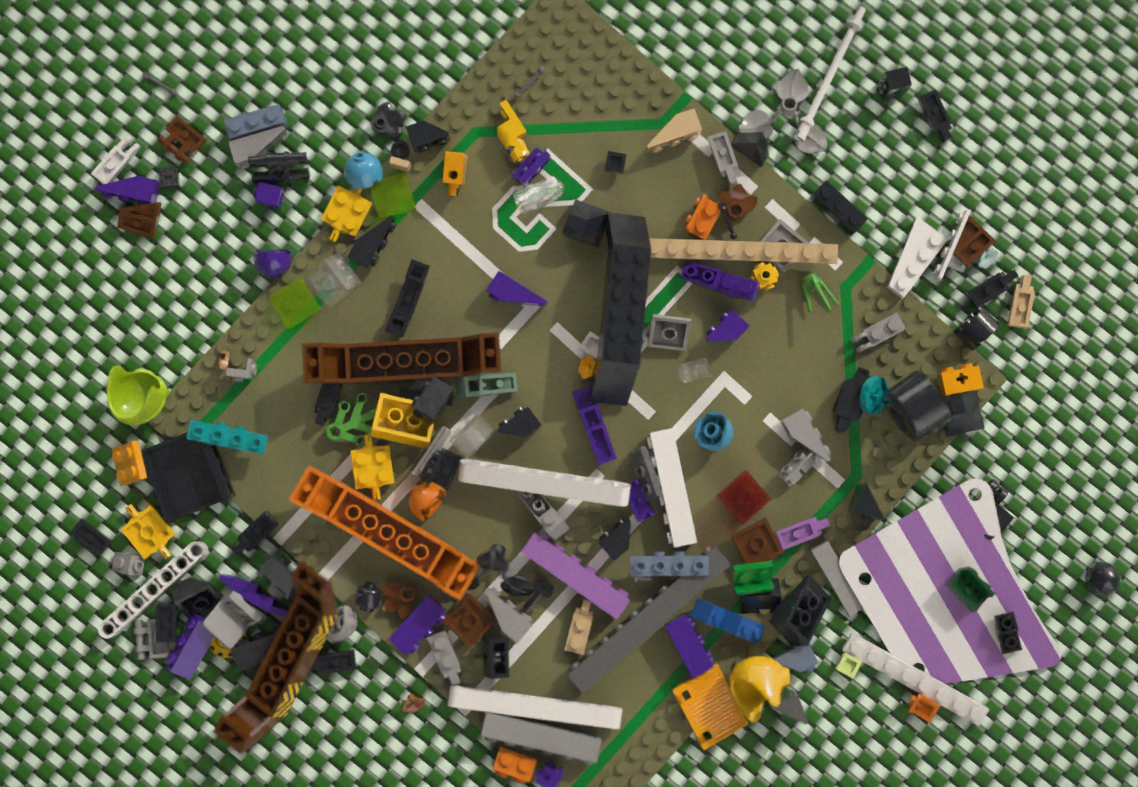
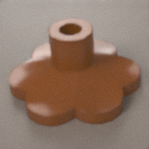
M409 694L407 696L408 700H405L401 707L403 712L414 713L416 710L423 709L425 700L415 697L414 694Z

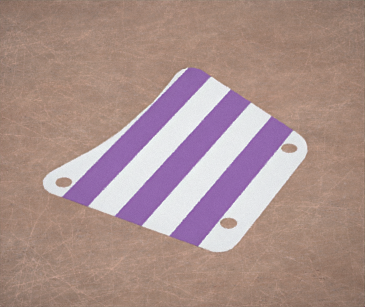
M981 479L967 480L847 549L840 556L839 566L890 654L912 666L915 663L923 664L926 674L944 684L1055 666L1061 660V650L1033 610L1010 564L1000 532L992 490ZM973 488L979 489L982 493L978 501H972L968 496L969 491ZM984 534L995 536V538L992 540H988L985 538ZM967 566L975 569L978 572V576L984 582H987L995 593L993 597L985 600L977 612L973 613L946 585L959 568ZM864 572L869 573L872 577L871 582L868 585H862L859 582L860 574ZM1014 611L1023 650L1002 654L994 616Z

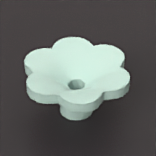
M990 247L980 256L978 266L986 269L991 264H994L997 260L998 250Z

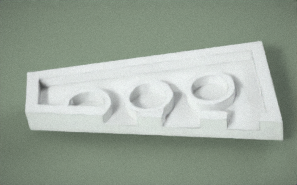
M918 216L914 220L911 232L907 237L904 249L900 254L899 261L887 286L888 289L901 299L906 296L948 240Z

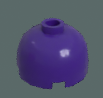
M277 249L252 253L255 268L262 275H269V279L281 278L280 274L287 272L292 264L290 249H283V252Z

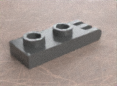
M641 446L630 452L645 501L663 495L647 448Z

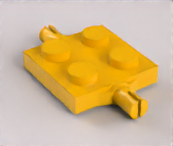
M337 186L321 218V221L333 228L328 238L331 241L333 239V242H336L340 233H347L356 238L373 204L360 195L363 189L354 188L351 191Z
M365 434V446L361 449L350 450L356 489L370 488L372 489L373 500H376L375 492H377V499H381L379 487L394 484L389 445H373L372 436Z
M132 504L128 505L125 510L132 518L128 524L121 528V531L140 555L147 559L153 553L159 551L165 560L171 557L172 554H170L165 546L177 534L162 518L154 505H150L141 512H137Z

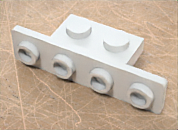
M966 209L963 213H959L956 219L958 225L955 230L951 231L948 238L950 240L949 246L945 247L941 254L943 260L934 270L933 274L936 275L934 281L938 282L942 279L947 266L961 273L964 272L965 266L954 256V252L971 210Z

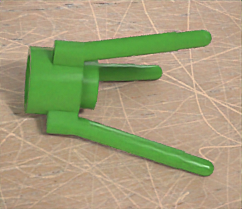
M816 272L803 278L804 284L801 286L804 290L809 313L812 312L808 289H810V292L817 290L828 311L832 309L820 287L823 288L836 306L839 305Z

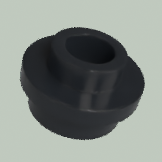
M396 141L392 144L391 154L393 157L406 159L409 156L410 148L406 142ZM403 148L404 152L399 154L397 150Z

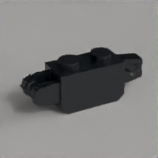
M858 367L853 377L844 381L832 409L834 415L838 417L835 425V430L838 433L846 432L851 422L859 420L862 416L863 410L860 406L859 397L863 384L869 378L870 371Z

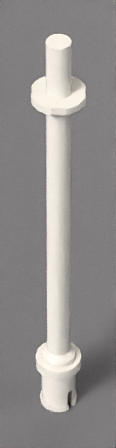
M860 6L853 20H848L846 23L849 29L807 115L801 117L800 125L793 136L799 142H805L810 128L814 127L813 118L855 31H861L862 29L860 21L866 11L864 7Z

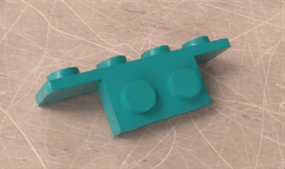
M194 420L190 421L187 439L262 455L265 454L268 441L267 435L247 432V427L237 425L235 429L228 428L227 423L216 421V425Z

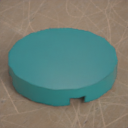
M871 376L863 384L859 400L864 412L878 414L885 407L883 394L889 389L886 379L880 376Z

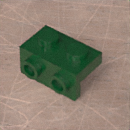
M970 566L959 568L946 583L947 587L972 613L977 612L987 598L995 595L991 586L984 582L978 576V572Z

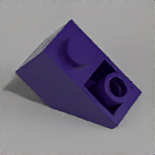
M734 310L730 314L726 311L719 319L721 323L717 328L713 325L706 333L708 337L705 340L708 343L735 342L750 325Z

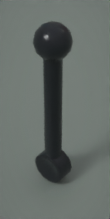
M720 202L718 203V208L723 212L731 233L730 238L735 240L737 234L734 232L725 210L726 203Z

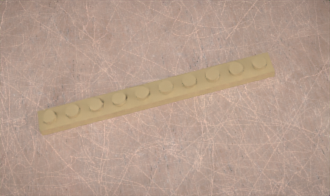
M649 238L651 245L650 258L818 264L838 263V244Z

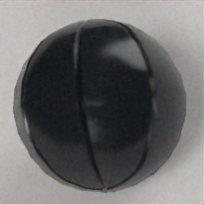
M1100 561L1092 564L1087 569L1085 582L1093 593L1107 596L1119 588L1121 577L1114 565L1109 562Z

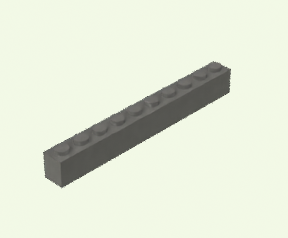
M708 546L700 553L702 556H709V575L674 576L671 579L673 582L669 586L663 585L657 591L658 595L654 599L648 598L642 604L643 608L639 612L633 611L627 617L629 620L624 625L622 623L618 624L612 630L614 633L609 638L607 636L603 637L598 642L599 646L594 651L592 648L583 655L585 659L580 663L576 661L568 668L570 672L567 673V676L582 693L588 690L731 565L716 547L710 548Z

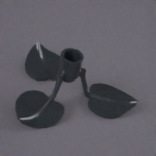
M499 544L492 545L490 550L477 557L476 563L480 565L481 569L473 577L466 589H477L480 584L477 579L480 578L484 570H491L492 572L502 573L504 581L501 582L500 587L504 592L513 596H527L535 592L532 584L527 579L520 576L507 578L506 572L509 570V564L505 558L506 548Z

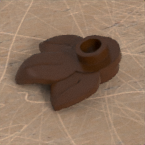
M738 184L733 187L730 193L721 191L719 202L726 203L725 209L729 219L738 221L742 219L745 213L753 211L757 204V196L746 197L742 184ZM732 209H737L738 214L734 215Z
M396 581L382 586V591L388 595L384 601L383 610L387 612L398 611L402 619L410 615L413 610V602L417 598L416 588L411 584L401 585ZM406 590L411 592L410 597L404 595Z

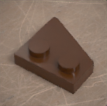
M155 202L120 209L117 228L152 239L155 238L162 203Z
M969 216L961 233L954 256L968 268L993 246L996 240Z

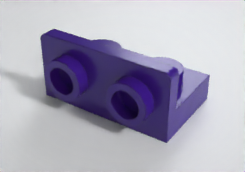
M535 148L512 173V176L526 188L551 161V155L546 150L542 152L539 148Z

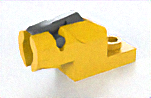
M504 100L500 103L501 110L499 112L504 120L508 119V121L497 127L498 141L496 145L512 163L517 164L530 155L523 139L527 136V132L508 101Z

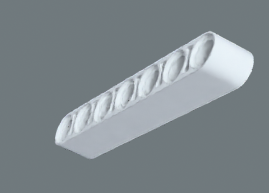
M204 542L190 543L99 625V635L102 638H111L122 632L207 555V545ZM196 545L201 548V553L198 556L193 551ZM182 558L187 563L184 569L179 566V561ZM167 571L172 575L170 582L166 581L164 577ZM152 584L157 587L155 595L150 592ZM137 598L142 600L141 608H138L135 604ZM122 611L128 614L126 621L121 618ZM108 624L112 625L113 632L111 634H109L106 631V626Z

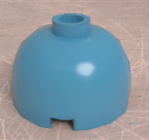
M355 153L347 160L344 167L347 184H351L356 189L369 188L373 186V182L377 179L380 182L384 176L380 161L370 153Z
M716 411L707 412L706 416L702 419L699 418L694 427V437L699 446L710 451H720L726 448L733 439L734 429L731 421L725 415Z

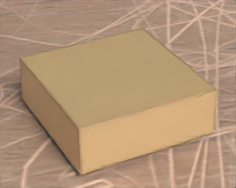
M391 156L389 163L392 168L410 172V161Z

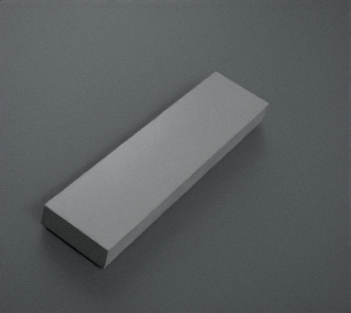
M826 540L811 549L812 555L847 615L852 616L863 609L839 566V559L830 543Z

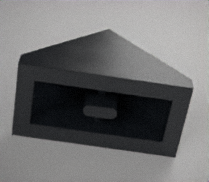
M740 132L731 143V147L760 167L763 166L769 156L763 132Z

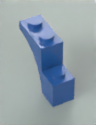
M697 598L690 615L704 623L757 644L765 628V625Z

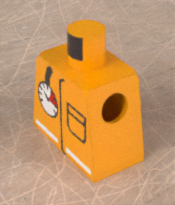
M445 151L443 183L448 184L447 195L458 196L459 185H464L468 157L465 153ZM456 171L458 173L457 178L452 179L451 174Z

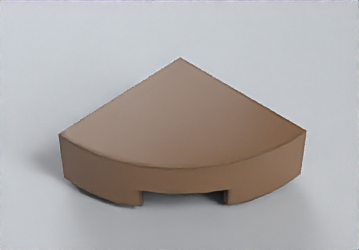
M221 351L217 365L218 369L227 370L229 361L228 351Z

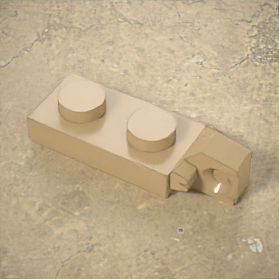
M1021 276L1020 283L1015 285L1007 326L1028 329L1035 291H1033L1034 287L1030 286L1032 276Z
M583 599L581 609L576 607L564 649L566 651L584 654L593 619V612L589 611L590 600Z

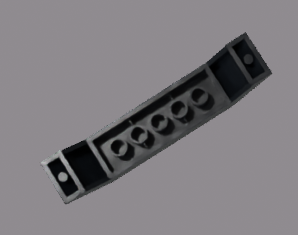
M607 212L605 232L607 233L608 254L598 357L593 379L590 383L589 402L627 406L641 361L651 245L645 217Z

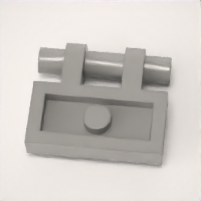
M148 619L147 627H143V620H135L133 632L134 635L136 634L135 652H137V659H145V651H149L150 659L167 657L171 653L170 642L156 643V619ZM148 633L149 645H144V634Z

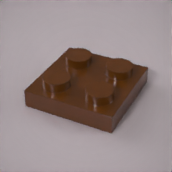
M766 518L731 535L745 564L768 561L784 553Z
M469 592L442 622L471 648L497 621V618Z

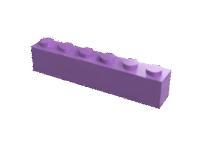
M539 532V534L534 533L521 552L612 617L618 619L630 602V599L627 598L629 594L621 588L618 591L612 587L613 583L607 578L603 577L600 579L595 575L597 571L587 565L585 568L580 565L581 560L573 554L569 557L563 553L565 549L557 543L555 545L549 543V537L542 532Z

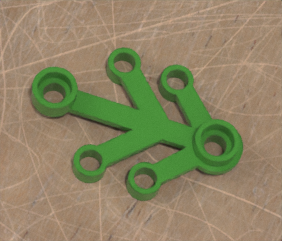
M363 392L357 394V402L351 419L343 424L346 413L351 410V404L347 401L340 402L335 423L330 424L326 428V436L330 441L339 442L344 439L356 443L359 447L365 446V443L363 445L358 443L359 438H364V436L360 435L357 437L346 431L354 428L371 434L372 426L363 423L375 417L376 409L360 416L364 404L368 402L367 394ZM360 395H365L366 399L364 402L359 401ZM347 403L348 409L342 410V404ZM334 429L339 430L337 436H334L332 433Z

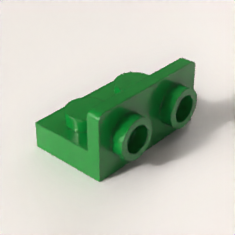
M764 561L733 565L732 584L736 595L774 591L772 562Z

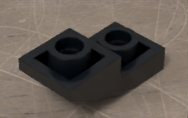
M1014 611L995 615L994 621L1002 654L1023 650Z

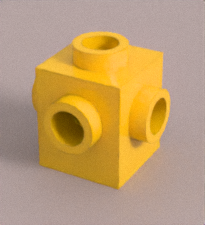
M765 262L754 266L755 269L750 273V280L760 283L758 291L761 289L767 291L774 288V284L778 281L777 278L779 277L776 267H772L771 263L765 265ZM763 272L767 273V279L763 278Z

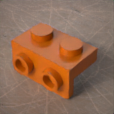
M500 747L492 770L496 771L495 775L506 778L509 775L514 777V782L524 785L525 781L530 783L537 759Z

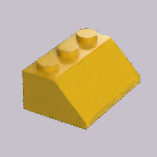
M380 393L370 436L427 449L434 423L431 426L412 414L413 406L411 404L413 400Z

